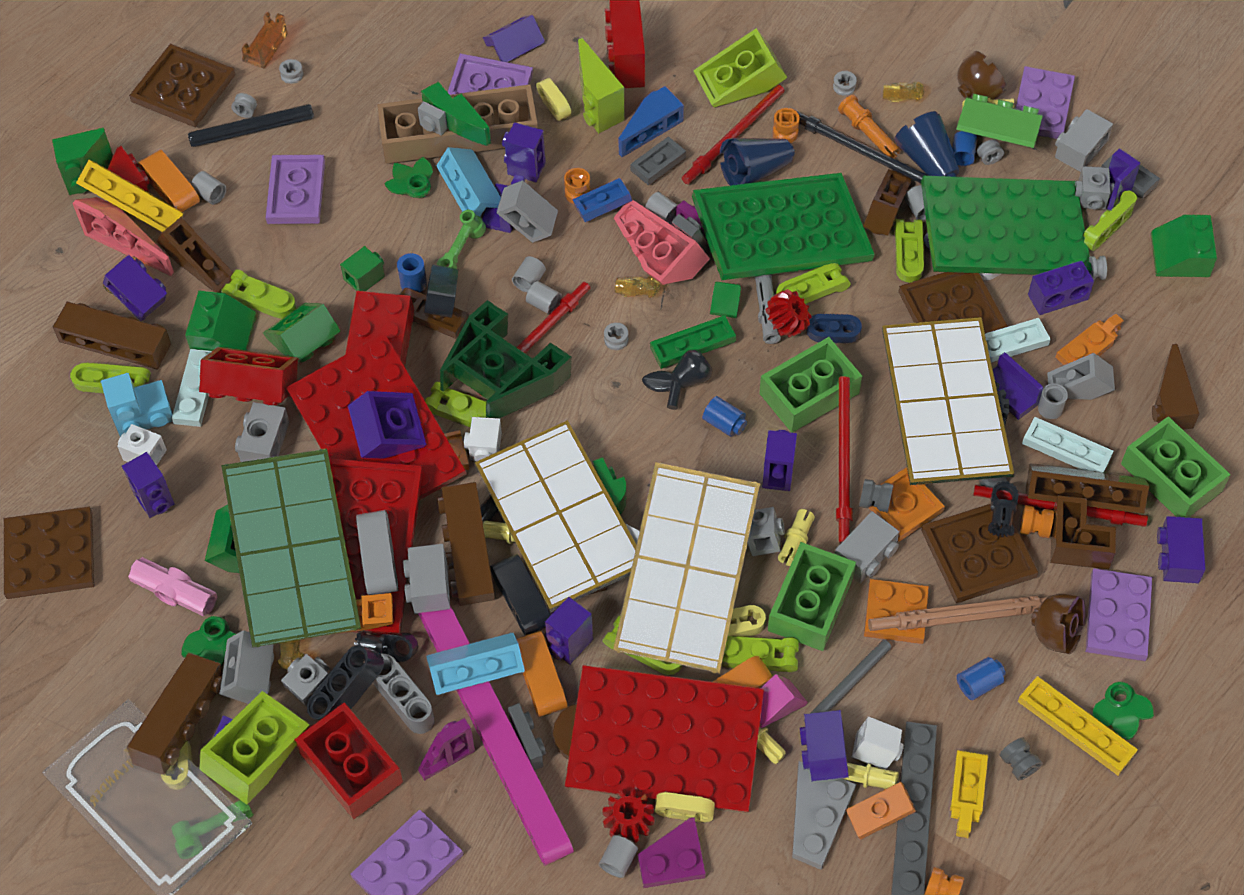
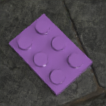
M1025 66L1016 109L1023 110L1024 105L1038 108V114L1043 115L1038 135L1057 139L1064 132L1075 76Z
M272 155L266 209L267 224L320 223L325 168L324 155Z
M1093 568L1090 581L1085 652L1146 661L1148 657L1152 577Z
M419 810L351 873V877L368 895H422L463 856V851Z

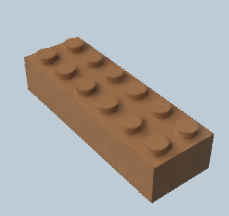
M531 84L459 93L466 98L489 126L491 144L488 146L472 142L449 129L442 136L424 129L420 125L418 107L423 103L422 98L377 104L385 163L418 160L421 157H441L448 147L472 149L474 152L505 148L502 146L504 134L506 131H510L514 122L538 129ZM451 94L450 96L453 98L459 94Z

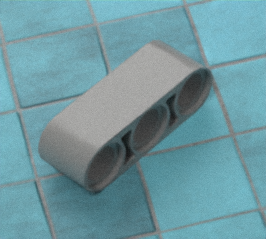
M381 510L356 515L367 594L376 595L398 591L387 511Z
M381 654L384 659L382 670L388 669L391 671L387 675H378L373 682L375 687L411 731L417 734H424L430 731L434 725V715L430 702L392 656ZM399 691H408V694L403 697L395 696ZM418 712L426 713L421 719L413 718Z

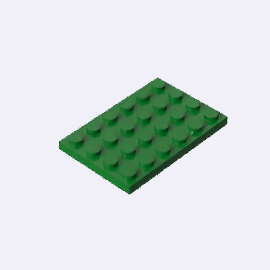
M842 173L693 190L692 200L721 280L815 269L832 263L845 265L868 262L874 258V251Z
M923 176L921 187L933 272L1037 275L1081 260L1088 272H1092L1091 263L1089 262L1088 245L1084 243L1085 237L1083 234L1085 228L1079 196H1075V181Z

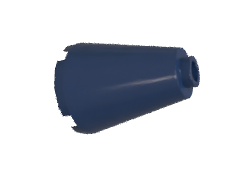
M936 111L922 114L913 119L916 124L910 128L905 125L897 132L894 138L897 146L928 176L957 177L960 171L940 114Z
M729 138L722 142L720 154L724 153V161L720 162L721 170L729 186L756 183L789 165L793 160L795 150L787 139Z

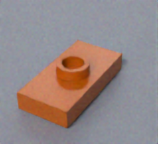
M902 782L846 809L855 832L860 839L916 812Z

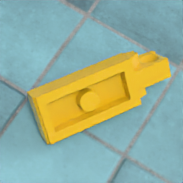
M960 750L956 752L950 818L958 819L957 837L969 838L972 822L979 823L983 811L988 755Z

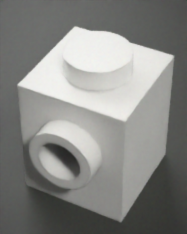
M472 417L470 432H465L464 449H469L470 460L479 461L500 451L502 436L500 419Z
M131 424L127 432L121 435L117 446L123 461L129 462L148 452L156 466L166 452L161 435Z
M868 717L856 733L852 757L886 770L892 761H897L902 754L903 744L900 743L902 730Z

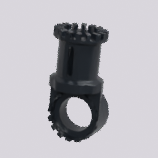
M1009 481L997 482L990 497L993 515L992 523L988 525V531L993 533L992 535L997 534V537L1000 534L1002 537L1004 535L1006 537L1008 535L1012 536L1015 531L1012 522L1013 514L1017 512L1019 494L1017 487L1013 483H1009ZM1001 490L1008 491L1012 495V499L1010 501L998 499L996 493Z
M358 631L356 634L357 638H355L357 642H354V645H361L380 654L390 655L396 662H405L418 651V642L409 633L376 636L369 635L366 631ZM398 640H404L408 643L410 651L407 655L401 654L398 651Z

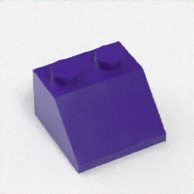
M367 391L348 405L361 458H387L426 446L412 393Z

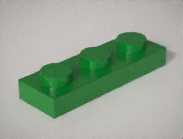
M723 315L651 341L650 349L660 369L678 363L681 356L688 350L695 349L704 354L736 342V334L726 316Z

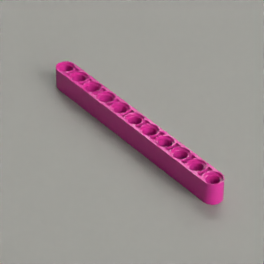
M451 606L447 610L418 613L437 652L470 644ZM489 681L457 689L456 691L544 866L573 853L571 842Z

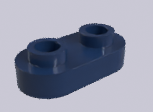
M816 314L809 320L810 325L807 327L808 337L815 342H821L830 337L834 343H853L861 336L862 323L856 316L849 314Z

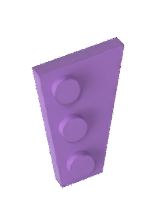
M460 54L448 93L451 95L529 85L534 73L533 67Z

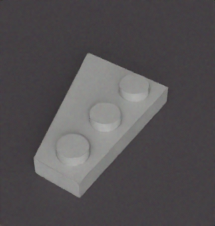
M798 762L792 858L820 870L822 869L856 784L842 778L811 781L810 769H804L803 762Z

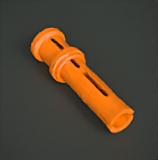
M855 95L846 97L840 103L838 112L849 118L853 128L861 129L883 154L894 159L898 157L894 152L896 151L900 154V147L872 119V113L858 103V98Z

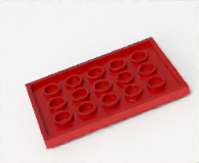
M385 333L286 387L322 452L327 451L328 458L422 466L423 475L419 500L467 474ZM367 391L412 393L426 446L387 458H361L348 405Z
M328 458L355 600L362 599V596L368 595L356 515L381 510L387 511L398 581V591L391 592L393 624L361 631H366L368 634L398 635L401 633L406 598L405 585L408 583V578L405 577L403 561L409 560L408 548L413 547L423 468L422 466Z
M582 665L565 788L618 795V792L623 790L625 796H630L631 790L634 789L636 790V798L645 794L650 800H656L659 793H675L710 799L715 803L716 809L749 813L764 689Z

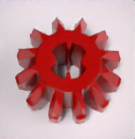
M787 289L777 293L767 301L768 307L765 309L769 315L767 320L772 322L773 329H778L781 336L786 335L789 338L796 336L810 325L809 320L812 316L808 312L809 306L804 303V297H799L797 291L791 292Z
M620 790L618 792L619 799L610 796L608 798L609 806L604 807L602 810L603 815L606 817L603 820L604 828H611V837L621 834V837L627 839L632 836L633 841L637 843L639 841V833L648 836L650 833L648 826L655 824V817L651 815L654 813V806L647 804L648 797L645 794L636 798V790H631L630 796H625V792ZM626 813L633 814L631 815V819L624 818L626 817Z

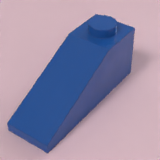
M666 86L651 92L643 99L619 136V155L621 157L626 156L683 122L684 105Z

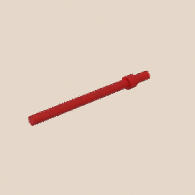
M777 85L704 156L700 155L692 163L693 166L681 177L682 181L688 185L699 174H704L711 167V162L720 155L722 142L741 135L785 92L784 88L781 85Z
M583 281L571 294L567 293L559 301L560 305L516 348L524 353L532 348L567 312H572L579 305L578 301L591 289L590 285Z
M847 376L839 377V507L836 508V521L839 522L840 544L850 535V522L853 521V508H850V377Z
M975 484L973 496L990 499L993 488ZM1001 490L996 493L998 499L1009 501L1012 499V495L1008 491ZM1018 492V504L1049 510L1054 508L1055 502L1029 499L1027 494ZM1087 506V517L1109 520L1110 524L1120 526L1123 523L1142 527L1147 525L1148 516Z

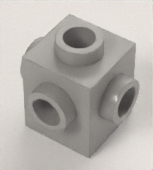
M1082 166L1079 180L1075 181V196H1079L1081 208H1106L1108 199L1111 198L1114 189V183H1110L1109 168Z
M774 507L754 510L748 538V545L752 556L781 552L780 535L785 534L783 519L777 518Z
M306 654L302 659L297 658L290 664L287 669L288 673L281 681L307 707L310 697L329 675L327 672L330 668L319 657L313 660Z

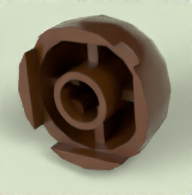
M974 51L961 63L957 72V80L960 85L958 91L965 99L967 97L972 98L974 93L994 100L1006 91L1004 89L1006 82L993 63L988 65L983 61L986 56L979 51Z
M1054 594L1046 598L1039 606V609H1034L1031 624L1035 626V633L1039 641L1047 649L1071 654L1076 649L1081 635H1075L1078 625L1083 626L1085 620L1084 600L1079 598L1080 596Z

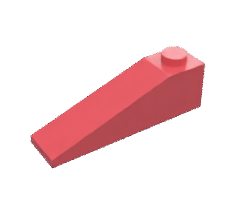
M99 197L76 199L73 202L85 236L127 256L130 255L132 258L138 259L142 263L169 276L174 273L169 257L119 207Z
M633 199L631 202L626 203L613 217L630 244L632 251L640 261L644 271L663 285L692 279L710 259L695 240Z

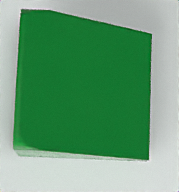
M715 282L710 314L737 318L741 298V285Z

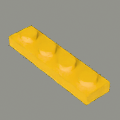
M88 160L76 182L161 232L185 214L92 160Z
M1036 676L1018 699L1021 705L1117 776H1119L1138 751L1137 748L1038 676Z

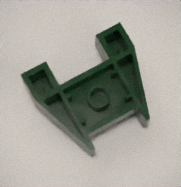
M487 300L469 315L440 369V390L444 392L456 380H460L487 399L486 418L500 419L553 394L571 377L572 356L550 342L534 358H531L503 339L508 335V313Z

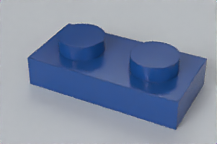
M620 178L573 199L574 205L584 222L632 201L628 189Z

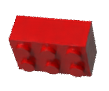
M609 0V8L605 9V24H610V26H605V37L607 43H611V45H607V59L609 62H613V64H608L609 70L623 85L624 89L645 87V48L640 0Z
M356 291L345 354L385 333L405 367L415 310L411 296Z
M217 347L201 359L199 392L208 393V396L212 398L233 396L237 401L249 402L255 399L263 400V404L279 405L290 395L286 387L297 381L298 357Z
M345 702L294 739L301 756L353 820L403 783L400 768Z

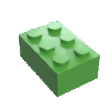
M828 337L761 375L759 394L790 432L793 433L839 406V377H850L851 399L860 393L862 375Z
M1170 417L1165 418L1130 444L1121 462V465L1134 477L1145 478L1149 485V491L1176 517L1189 518L1223 492L1231 475Z
M800 542L769 615L768 631L785 638H795L801 644L824 651L852 583L856 562Z

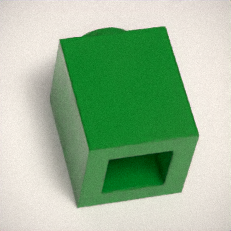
M363 246L340 264L343 280L355 291H367L385 277L382 257L377 252L372 253L366 246Z

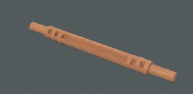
M1030 596L898 612L895 616L869 619L868 627L870 631L890 628L906 630L1032 614L1035 608L1039 609L1041 603L1048 597Z

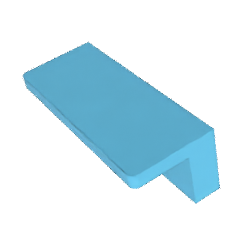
M448 147L436 167L462 212L470 209L480 217L486 207L498 208L501 197L472 149Z
M514 633L426 656L436 695L525 671L519 644Z

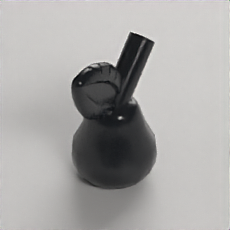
M692 349L686 351L681 356L672 373L666 371L651 372L642 378V382L652 391H670L667 408L676 410L678 409L681 388H687L708 381L712 375V367L700 351Z

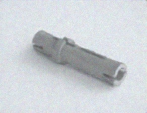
M772 274L754 276L760 309L758 321L762 324L763 341L767 344L777 343L781 339L778 329H773L772 322L767 320L769 315L765 311L768 307L767 301L774 296Z

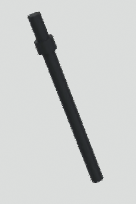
M796 111L800 117L799 124L805 126V130L813 134L819 133L920 184L923 176H927L822 124V120L814 116L808 117Z

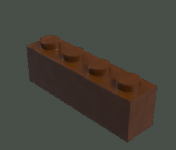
M67 301L53 325L54 332L60 343L156 370L159 369L171 346L167 330L159 324H147L133 317L118 316L111 311H100L90 308L83 303L75 304Z
M1030 463L1025 491L1029 499L1056 502L1057 496L1087 499V506L1145 514L1149 485L1145 478Z
M476 482L442 487L443 497H438L437 499L440 515L446 514L447 524L442 525L444 542L450 541L451 552L446 553L448 570L454 569L456 580H450L453 598L459 597L460 606L494 601V590Z
M191 653L186 655L127 746L132 764L165 775L169 767L177 762L183 745L186 741L191 740L195 732V726L201 717L203 718L207 715L214 696L220 693L223 675L220 663Z

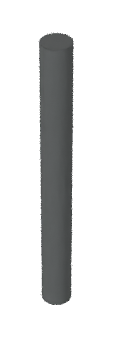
M883 639L811 713L830 711L891 649L890 643Z

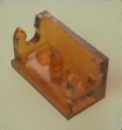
M268 11L263 16L264 26L249 46L245 43L242 47V61L264 69L288 35L284 15L278 13L275 21H273Z

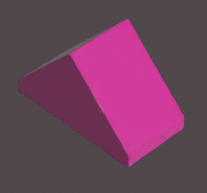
M775 674L761 687V689H764L760 728L789 715L808 703L789 679Z

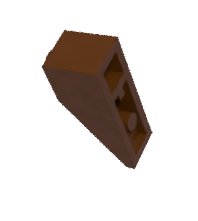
M888 169L873 198L863 227L868 228L874 234L888 236L912 179Z
M182 217L161 233L157 243L176 263L213 292L221 291L225 284L231 282L233 274L231 269Z
M1172 344L1165 362L1155 405L1152 406V418L1154 422L1160 423L1165 418L1170 417L1182 430L1193 429L1200 413L1178 344Z

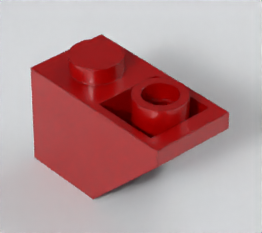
M122 145L117 147L108 170L149 193L147 185L150 184V181L143 170L138 171L137 167L139 166L133 154H127Z

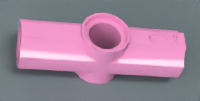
M143 557L139 560L136 559L131 566L128 576L130 581L154 592L157 598L170 606L179 604L203 617L210 614L215 607L216 592L193 582L186 573L177 568L171 567L168 570Z

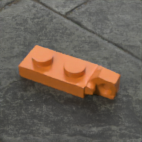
M1114 314L1105 323L1101 320L1093 323L1056 353L1055 358L1063 365H1066L1092 353L1101 356L1113 346L1114 341L1118 338L1116 333L1121 330V324L1124 320L1117 314Z

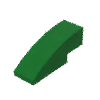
M439 82L421 90L422 102L424 101L445 112L447 129L472 142L485 146L491 144L489 126L462 94L452 98Z

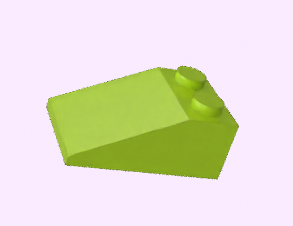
M757 28L693 70L713 107L767 92L788 78L768 42Z
M581 38L578 40V53L584 105L583 116L589 126H593L598 133H601L624 121V87L585 40Z
M262 691L201 749L199 770L247 805L269 783L296 747L294 739L309 729L310 725Z

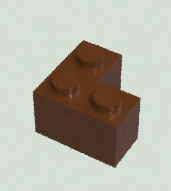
M1057 496L1053 508L1054 518L1051 529L1050 563L1109 569L1116 553V527L1086 524L1087 499Z

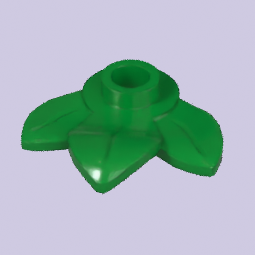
M424 157L417 160L413 167L394 163L392 169L393 179L384 183L391 193L397 195L408 194L413 198H422L431 190L430 178L433 175V169L429 161Z
M217 616L208 617L203 621L200 630L194 631L186 637L181 650L182 657L185 658L188 653L220 663L222 667L225 660L227 639L236 634L230 631V627L225 619ZM214 629L220 630L219 633L211 635V632Z
M1115 682L1107 688L1105 698L1095 704L1092 716L1106 727L1112 725L1115 733L1123 739L1131 740L1138 732L1139 719L1148 720L1154 718V710L1150 700L1147 697L1136 694L1131 685L1125 682ZM1120 694L1126 696V699L1120 702L1115 700V698Z

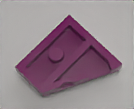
M465 718L458 722L452 721L446 724L437 733L418 768V772L424 781L475 752L471 727Z
M695 817L687 819L638 854L643 888L705 878L706 874Z

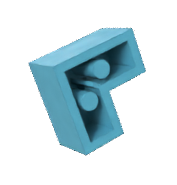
M129 373L101 380L107 407L120 437L128 431L131 424L143 429L162 427L167 423L173 422L172 410L162 380L135 388Z

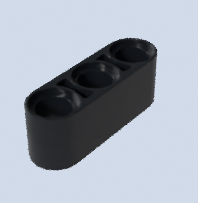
M432 264L424 313L452 318L459 269Z
M515 554L490 565L493 578L524 636L546 628L545 621L551 615L519 555Z
M361 645L352 646L310 697L307 704V712L310 717L320 721L344 702L351 710L381 673L384 666L382 655Z

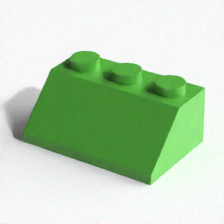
M974 93L972 98L967 97L965 99L956 130L1034 148L1043 118L1042 114H1038V108L1024 105L1023 110L1013 108L1014 103L998 100V103L995 104L987 102V96Z

